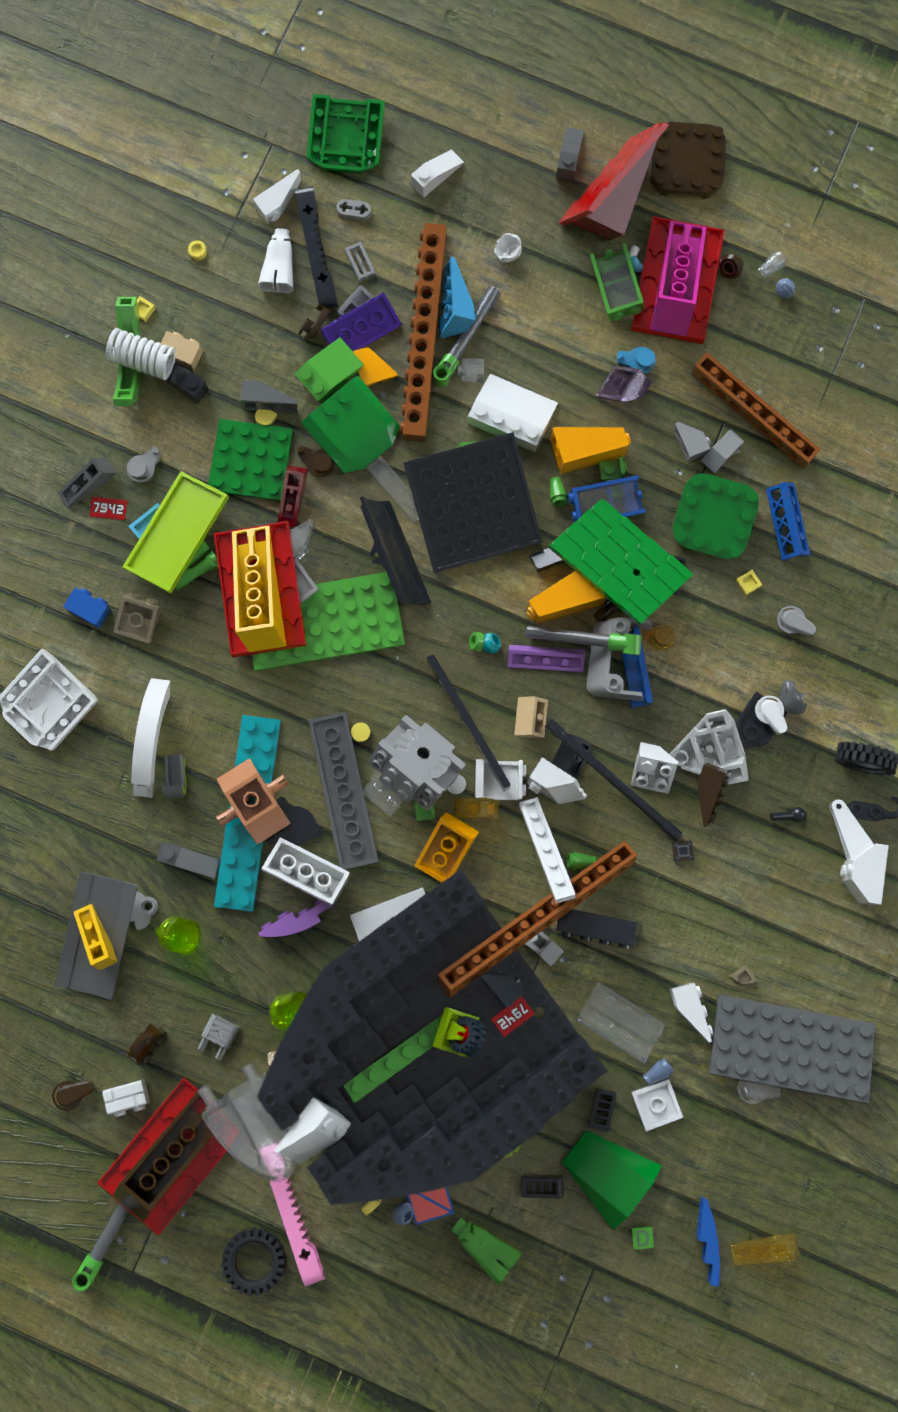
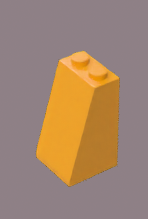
M554 427L550 439L560 474L599 464V462L616 460L622 456L625 457L629 444H631L630 436L628 433H625L624 428Z
M574 571L530 599L526 614L531 621L541 624L601 606L607 597L579 573Z

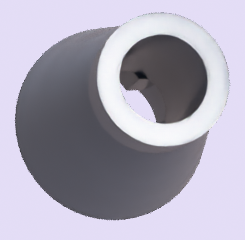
M665 1058L663 1060L659 1059L643 1077L649 1085H652L670 1077L674 1070Z

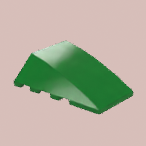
M587 1130L562 1161L612 1230L629 1217L653 1185L662 1165Z

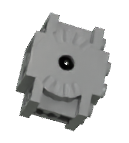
M407 715L401 719L399 725L385 739L378 743L368 761L375 770L382 773L379 777L382 784L396 793L399 799L408 804L415 800L421 808L427 811L432 808L448 787L455 782L466 765L452 753L455 749L454 745L426 722L420 727Z

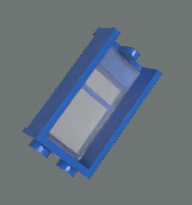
M639 475L572 488L570 494H568L569 504H573L574 512H572L573 523L601 498L607 501L624 517L646 513V509L642 508L641 490L639 491L637 483Z

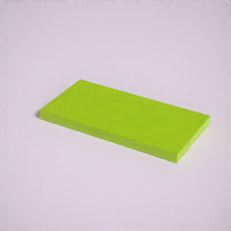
M180 471L124 563L123 568L171 594L229 499V496Z

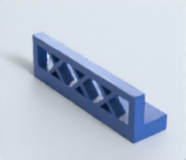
M783 482L767 488L766 492L782 561L795 557L810 556L795 484ZM780 489L781 497L779 501H776L773 491ZM780 507L785 509L783 519L779 518L777 514ZM784 524L789 527L787 537L783 536L781 532ZM789 542L793 545L794 553L787 555L785 548Z
M639 627L633 628L628 633L641 635ZM641 642L640 655L626 654L621 651L628 691L642 692L644 697L643 701L630 700L631 708L649 706L653 702Z

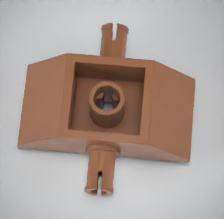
M249 758L217 778L223 793L231 804V808L216 816L222 827L235 818H240L244 827L258 845L291 824L274 797L275 793L289 786L283 774L271 783H265ZM251 796L257 798L254 805L249 804Z

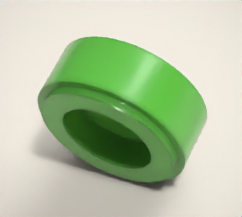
M473 632L471 634L469 646L472 651H481L483 649L485 641L483 633Z

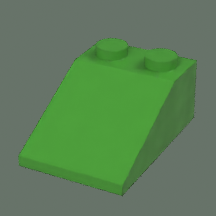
M339 338L309 359L295 375L318 402L324 403L365 365L342 338Z

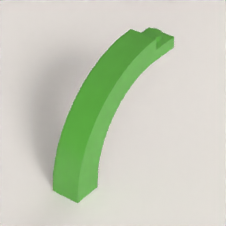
M118 297L115 305L118 328L122 331H127L128 334L133 333L135 336H140L137 297ZM123 364L119 365L118 380L113 397L114 406H133V403L137 402L140 372L136 369L133 370L130 367H125Z

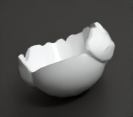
M507 233L502 235V238L495 245L496 248H494L495 255L500 262L508 263L520 256L522 251L521 239L517 235Z

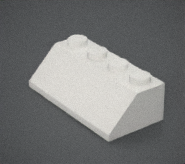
M281 837L261 869L331 906L341 894L350 873Z

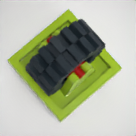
M445 1007L433 1047L464 1057L475 1056V1053L478 1054L480 1052L479 1048L482 1049L484 1046L482 1041H486V1038H483L486 1035V1031H483L485 1025H482L483 1022L479 1021L478 1017Z

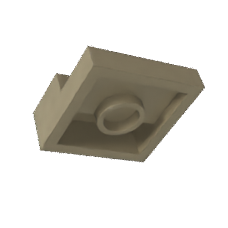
M130 592L129 595L122 596L113 633L150 644L155 626L159 622L162 605H159L156 599H140V595Z

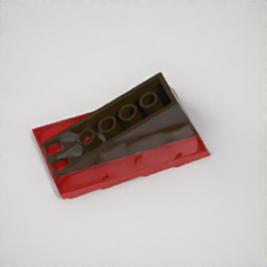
M183 1078L98 1181L97 1185L159 1236L243 1132L244 1128Z

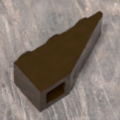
M710 763L703 765L697 782L704 827L714 823L717 815L714 812L716 805L720 806L723 799L721 794L722 788L727 787L730 779L727 776L728 770Z

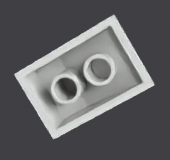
M312 1098L299 1116L300 1119L293 1124L274 1151L302 1164L338 1142L346 1133L351 1123L336 1109Z

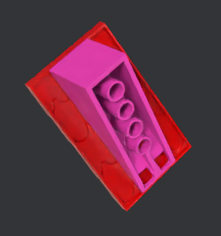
M652 217L639 284L645 310L633 316L631 331H640L641 333L673 339L677 338L678 340L700 344L704 343L725 229Z

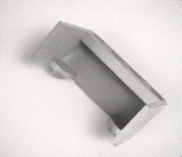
M622 617L599 621L594 625L593 633L605 635L617 633L624 636L629 633L630 629L639 627L640 630L651 631V620H645L639 625L631 618ZM591 646L586 686L589 694L595 697L643 701L642 692L623 690V679L617 674H609L612 651L607 647Z

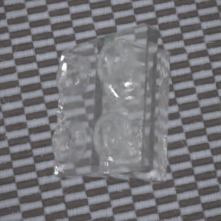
M380 771L378 773L375 772L371 777V781L363 789L364 795L387 815L392 816L404 801L399 799L397 794L390 788L382 784L379 780L382 773Z

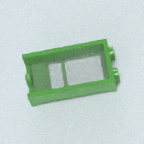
M626 243L622 244L623 251L613 254L612 249H608L605 251V257L596 260L594 253L590 254L609 321H618L624 316L637 315L645 310Z

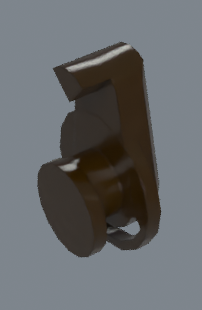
M320 303L316 308L320 313L314 322L306 318L298 331L299 335L303 331L306 332L304 336L305 341L316 336L331 311Z
M303 445L298 448L299 458L307 464V468L312 475L325 477L333 471L334 463L323 450L314 451L308 447H303Z
M69 1080L62 1081L54 1088L52 1101L59 1110H73L78 1107L82 1098L92 1093L95 1085L92 1081L80 1083ZM59 1086L60 1089L57 1091L56 1100L61 1106H67V1109L61 1108L55 1101V1091Z

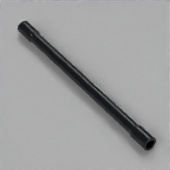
M551 718L544 727L550 733L560 739L661 827L674 841L680 838L682 832L676 826L660 815L572 738L556 721Z

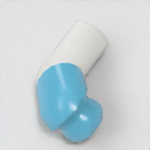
M632 245L629 256L634 271L639 273L643 269V265L637 258L640 249Z

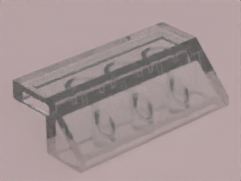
M599 981L576 1019L642 1063H645L648 1059L653 1045L660 1038L665 1027L663 1022Z

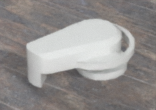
M774 696L762 697L755 706L757 718L761 722L769 724L774 732L777 733L776 735L784 733L787 730V724L783 716L784 706L782 702ZM766 698H773V699L777 700V702L774 701V700L766 699Z

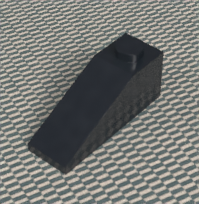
M175 363L168 379L164 380L197 404L209 390L205 381Z

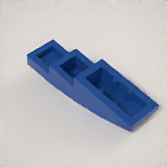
M700 1196L696 1238L703 1242L702 1260L704 1263L709 1264L707 1281L711 1286L719 1287L720 1258L715 1222L708 1200L704 1196Z

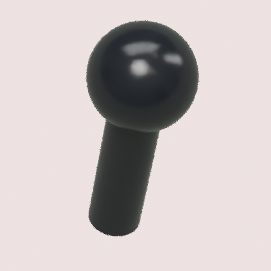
M795 807L790 812L770 814L771 821L792 819L795 822H802L806 818V812L801 807Z

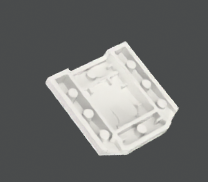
M41 649L0 694V704L3 709L4 719L30 744L49 750H55L98 702L96 696L45 649Z

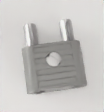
M212 1014L201 1035L203 1038L198 1046V1050L204 1051L210 1040L220 1045L215 1058L221 1060L226 1050L230 1049L240 1027Z

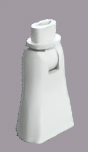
M275 229V234L272 235V239L268 244L258 282V288L262 291L290 293L293 291L291 238L289 237L290 231L287 229Z

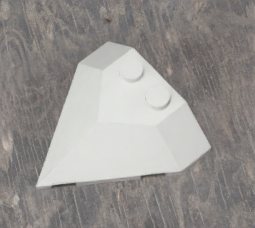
M726 709L707 713L669 754L678 762L677 766H680L681 769L700 775L703 765L710 763L729 771L727 774L730 777L728 784L748 781L745 752L735 721Z

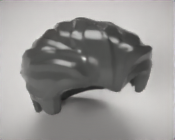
M784 681L779 695L784 711L795 715L803 714L807 708V703L803 702L805 694L797 690L794 681Z

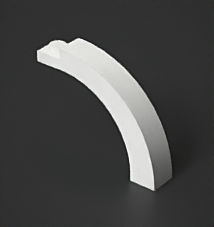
M151 678L141 706L132 760L131 783L133 784V795L153 798L157 743L164 711L170 698V681Z

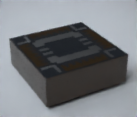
M692 840L672 842L674 862L694 860Z

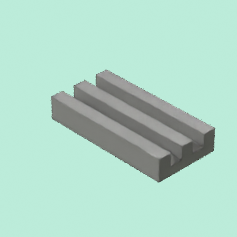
M362 242L344 248L359 283L363 279H369L370 276H376V272ZM356 248L360 249L370 270L369 272L366 271ZM351 250L353 251L357 259V262L363 272L362 275L360 274L355 264V261L350 253Z

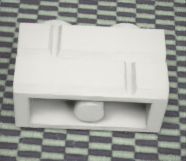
M145 1079L110 1088L102 1092L107 1114L114 1113V1117L126 1114V1110L133 1108L134 1112L145 1109V1105L150 1103Z

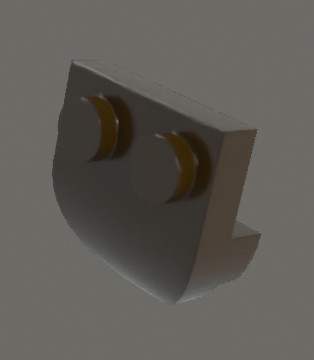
M150 1023L146 1030L140 1033L133 1042L126 1057L138 1066L143 1063L147 1064L154 1055L152 1053L156 1046L159 1048L165 1041L164 1035L167 1031L161 1027L156 1028Z

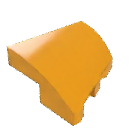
M370 348L353 351L365 365L358 372L361 380L367 387L398 377L397 372Z

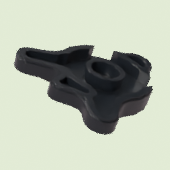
M284 797L277 799L278 804L291 824L266 839L268 844L278 842L281 837L294 845H302L322 835V828L316 823L310 811L289 804Z

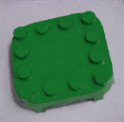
M700 473L692 476L684 486L673 523L672 532L675 540L686 548L721 558L731 559L740 556L747 546L758 511V494L752 487L714 475Z

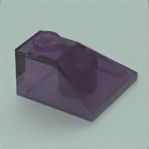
M614 366L596 397L619 402L640 399L646 394L652 382L640 369Z

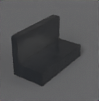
M569 734L588 752L591 751L593 747L591 743L582 737ZM561 742L552 764L573 778L578 779L585 761L566 744Z

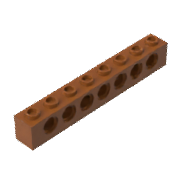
M706 352L694 365L691 372L693 376L803 470L819 453L821 449L709 353Z

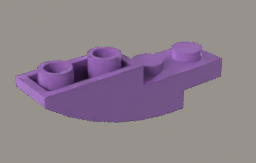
M318 900L315 902L316 906L309 909L307 907L300 911L298 918L294 912L288 913L286 911L277 917L279 920L272 924L270 921L261 927L262 931L258 934L261 937H281L305 931L321 923L322 920L319 914L332 906Z

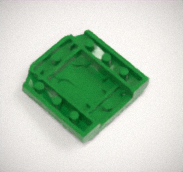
M312 94L307 160L328 171L362 173L378 167L385 100L367 99L366 101L334 99L331 98V95Z
M359 376L350 380L301 422V425L322 450L330 456L333 463L343 474L364 470L393 445L400 425Z

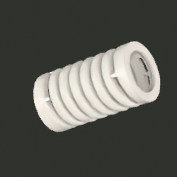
M115 328L108 339L105 357L107 361L119 365L123 364V366L130 367L133 370L143 371L145 374L167 380L174 366L176 349L167 345H161L160 342L148 341L145 337L141 339L139 335L128 334L125 330L122 331L119 328ZM116 335H117V339H116L115 347H114V346H113V342H114V339H115V337H116Z

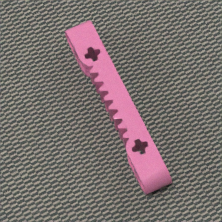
M277 1142L260 1148L261 1157L302 1281L305 1286L324 1280L325 1274L314 1243L309 1241V1235H304L307 1232V1228H302L305 1221L299 1220L302 1212H296L299 1204H293L297 1197L291 1196L294 1189L288 1188L292 1182L287 1181L290 1177L287 1159L274 1151L280 1143ZM277 1170L284 1172L282 1179L279 1176H275ZM303 1249H305L306 1252L310 1251L308 1257H306L305 1254H301Z

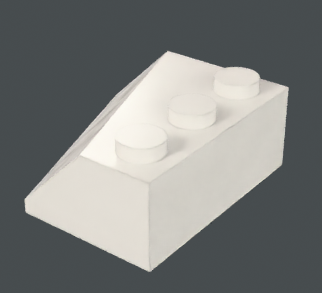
M544 758L540 760L526 783L529 785L528 789L536 794L540 792L557 804L578 801L587 797V794L580 788V784L575 778Z

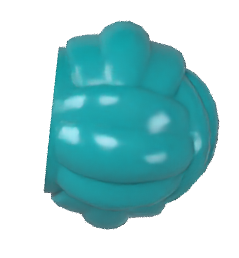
M486 633L484 635L483 650L491 654L498 652L501 646L499 637L495 633Z

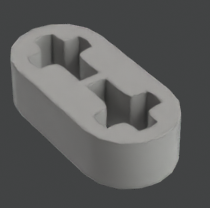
M342 199L337 203V213L344 219L366 221L371 217V207L363 201ZM344 206L348 207V209H346V212L342 211ZM364 208L366 212H364V214H360V211H362V209Z

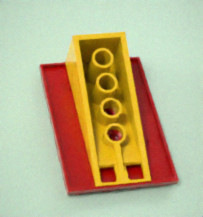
M288 521L214 533L231 656L234 658L307 646L295 556Z

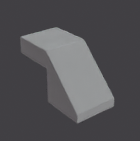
M730 429L710 449L701 462L712 472L716 473L745 441Z

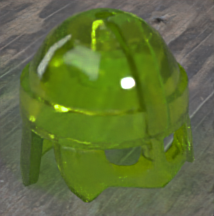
M169 917L155 929L162 948L183 955L193 953L201 939L199 924L182 917Z
M297 991L278 995L269 1009L272 1024L280 1030H288L307 994Z

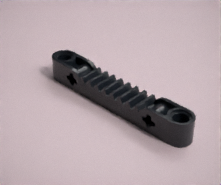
M313 186L295 189L318 303L326 308L336 307L338 304L332 275L328 271L323 249Z

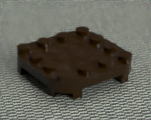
M665 122L669 126L657 139L652 154L650 184L663 196H667L668 193L703 195V199L710 198V196L720 190L724 179L726 139L723 129L710 124Z

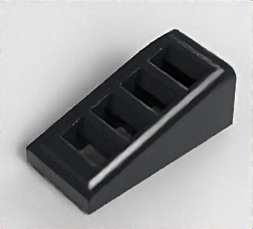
M596 1087L589 1128L609 1132L617 1096L616 1091ZM600 1096L610 1097V1101L601 1100ZM598 1104L609 1105V1108L598 1107ZM597 1111L607 1113V1117L596 1115ZM595 1119H599L606 1121V1124L603 1125L594 1122Z
M521 1176L522 1197L561 1199L564 1196L563 1176ZM528 1181H532V1192H529ZM537 1182H540V1192H537ZM545 1182H548V1192H545ZM553 1182H556L557 1192H553Z

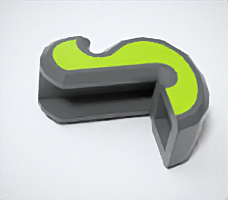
M183 754L166 755L164 758L166 786H162V790L166 799L184 798L186 795V760Z

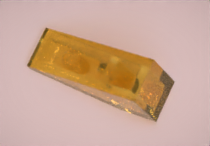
M795 1233L774 1235L731 1244L735 1265L793 1261L799 1255Z

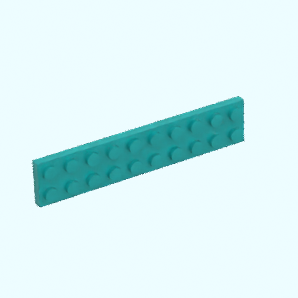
M242 715L235 767L250 758L265 783L269 784L273 781L281 720ZM251 796L249 804L254 805L257 798ZM235 818L226 824L214 907L253 912L264 841L257 845L240 818Z

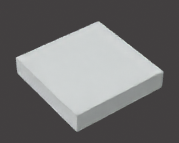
M668 1078L631 1092L645 1131L683 1118Z

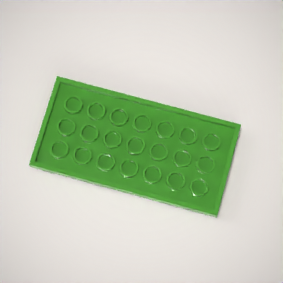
M387 572L315 584L319 591L301 604L307 646L253 654L252 658L254 670L261 671L405 646L397 597Z

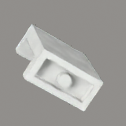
M476 759L475 800L521 801L522 796H526V784H522V777H526V765H523V760L497 761L511 784L510 789L503 792L484 759Z

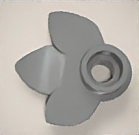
M136 892L130 921H135L137 930L144 929L150 924L151 916L158 910L157 901L152 897H145L142 893ZM147 903L152 905L151 910L146 909Z

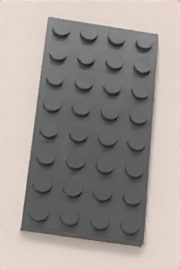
M719 994L716 1005L709 1075L868 1104L875 1023Z

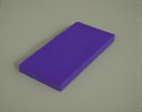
M383 292L322 327L320 331L328 345L342 338L348 347L355 351L366 347L402 324Z

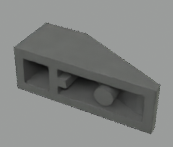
M566 127L556 179L574 181L584 130Z
M242 380L241 410L257 411L262 409L273 412L297 413V400L262 382Z
M92 458L57 493L67 508L105 485L116 474V471L107 458Z
M163 841L156 859L157 861L215 879L221 862L220 859Z

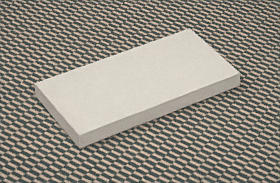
M417 889L350 915L359 941L425 894L424 889Z

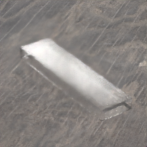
M379 456L366 467L367 470L414 524L417 523L419 519L411 490L382 456Z

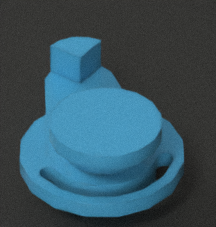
M637 347L632 351H619L616 362L619 365L631 368L636 373L646 374L654 368L656 358L654 352L649 348Z

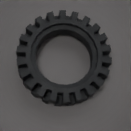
M840 742L837 746L834 761L838 765L851 770L863 771L874 775L891 776L896 774L898 754L888 751L886 748L874 747L871 744Z
M252 1227L251 1229L247 1228L242 1232H238L229 1241L223 1252V1261L221 1262L223 1276H226L228 1284L231 1283V1288L233 1290L238 1289L240 1294L247 1293V1296H252V1294L258 1296L263 1292L265 1294L276 1286L284 1272L286 1265L284 1246L282 1243L280 1244L277 1236L272 1235L273 1232H267L264 1228L256 1229L257 1227ZM260 1243L271 1253L272 1268L264 1278L249 1280L239 1273L235 1263L238 1250L245 1244Z

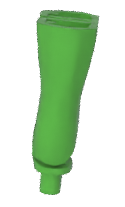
M462 1218L458 1220L451 1230L458 1236L457 1240H460L466 1252L475 1259L497 1285L501 1283L509 1272V1268L513 1267L522 1252L495 1237L478 1225H471L470 1221L467 1223Z

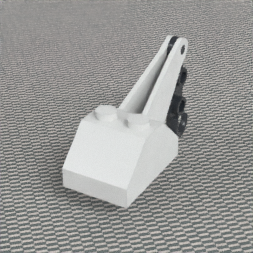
M892 796L891 800L895 801L898 805V798ZM835 800L831 802L830 810L847 859L844 865L841 866L840 875L843 876L842 882L859 904L881 905L889 845L873 844L856 819L872 822L898 818V808L896 811L890 812L878 804L861 801H851L845 804L842 800Z

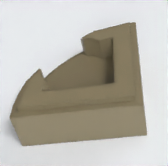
M747 965L742 966L730 975L732 980L740 984H753L757 982V979Z

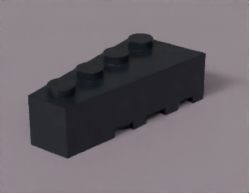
M572 909L558 919L556 930L561 931V936L572 938L573 934L580 935L581 940L591 942L592 938L599 939L600 944L611 945V942L618 943L620 948L630 950V946L638 948L642 924Z

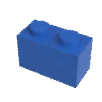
M74 588L63 607L70 613L100 629L111 612V609L107 606L108 602L100 597L96 600L91 597L92 593L84 588L81 590Z

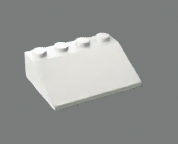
M490 374L470 410L468 424L495 436L514 432L517 445L536 453L558 403Z

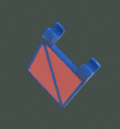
M447 1187L430 1192L407 1195L413 1209L416 1225L454 1214Z

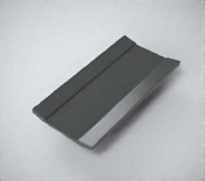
M79 873L55 987L77 990L113 1000L138 885L96 874ZM90 904L94 906L118 961L102 970H98L90 965L73 913Z

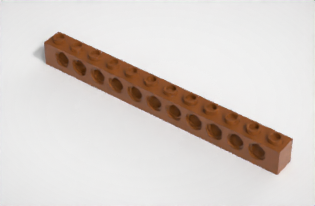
M425 223L424 230H420V241H423V244L418 249V258H421V263L417 264L416 275L419 276V282L415 281L414 293H417V299H413V310L416 311L415 316L411 317V327L414 328L413 334L409 335V345H412V350L408 351L407 362L410 363V369H406L405 380H408V387L404 386L403 398H406V404H402V416L405 417L404 422L400 423V433L403 434V440L426 441L447 225ZM434 243L436 246L430 247L428 244ZM429 260L434 261L433 264H428L426 262ZM430 277L433 280L428 282L424 279ZM430 295L431 298L424 299L423 296ZM428 312L429 315L422 316L421 313ZM422 329L428 331L426 334L419 333ZM424 347L426 348V350L420 352L417 350V348ZM422 364L424 368L416 369L415 366ZM415 382H421L422 386L415 387L413 384ZM415 399L421 401L418 405H414L411 402ZM412 417L419 419L416 423H412L409 420Z
M626 841L622 842L570 879L575 892L574 899L556 903L553 894H549L439 973L437 978L438 985L449 998L633 866L637 854Z

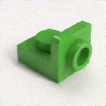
M623 456L619 457L618 460L599 462L601 482L624 478L628 468L627 462H623Z

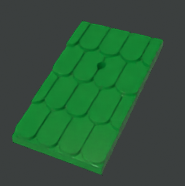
M602 498L547 546L638 625L643 623L694 575L673 555L668 554L653 539L645 535L627 517L622 516Z

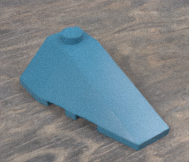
M451 257L444 268L442 290H445L440 307H444L443 316L439 317V338L467 332L476 321L474 304L455 257Z

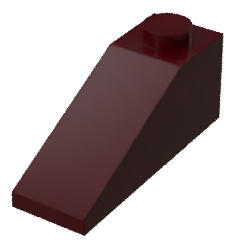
M290 465L285 470L278 522L288 521L290 527L296 528L306 487L307 468Z

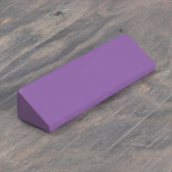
M509 645L508 667L584 672L585 650Z

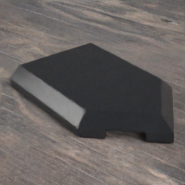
M757 691L735 721L743 748L768 744L775 733L769 724L761 722L756 716L755 706L764 697ZM784 711V715H783L784 718H785L786 715L788 714V713L785 712V711Z

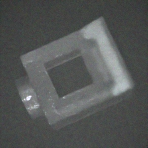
M462 359V365H458V376L461 377V380H464V382L479 381L484 383V359Z

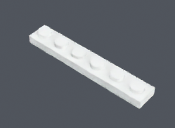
M538 798L519 802V808L555 902L560 903L574 899V889Z

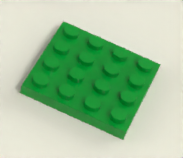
M219 418L208 485L227 495L281 502L293 429Z

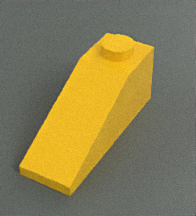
M90 904L73 912L90 965L98 970H102L117 963L112 943L94 906Z

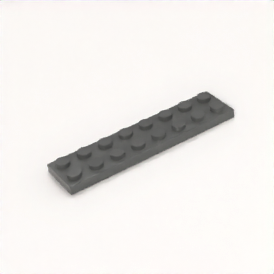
M346 712L310 719L308 722L339 866L347 870L378 863L379 860Z

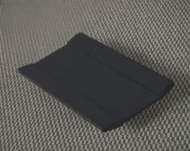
M363 496L360 497L362 503L360 508L374 540L370 556H374L375 553L379 555L378 559L372 562L385 568L398 601L404 605H426L432 603L391 502L375 501Z

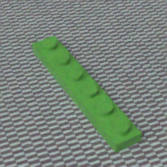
M442 1015L342 1085L353 1103L357 1102L432 1048Z

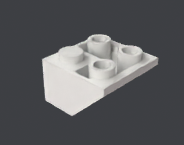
M641 742L635 761L631 786L669 794L678 762L660 746Z

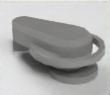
M152 446V449L144 455L134 456L127 464V474L133 481L142 483L152 478L155 466L161 459L159 450Z
M786 606L778 613L777 624L783 632L788 634L800 633L808 637L816 632L815 625L805 618L800 608ZM787 608H793V609H794V610L783 611V610H785V609H787Z

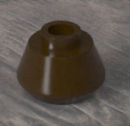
M727 254L721 258L719 269L726 278L735 279L740 276L744 263L739 255Z

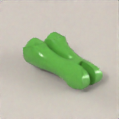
M204 540L175 586L176 590L185 587L199 576L218 568L217 556ZM206 556L200 563L190 568L193 564H195L201 558Z

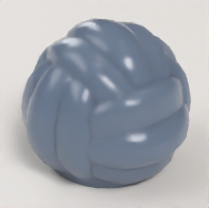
M787 278L781 279L776 284L777 296L783 299L790 298L795 292V284Z
M401 1202L393 1207L392 1218L397 1225H404L411 1221L413 1209L410 1203Z

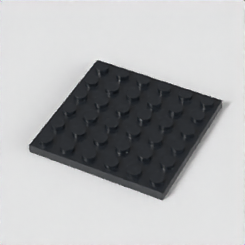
M514 432L403 462L433 573L543 543Z

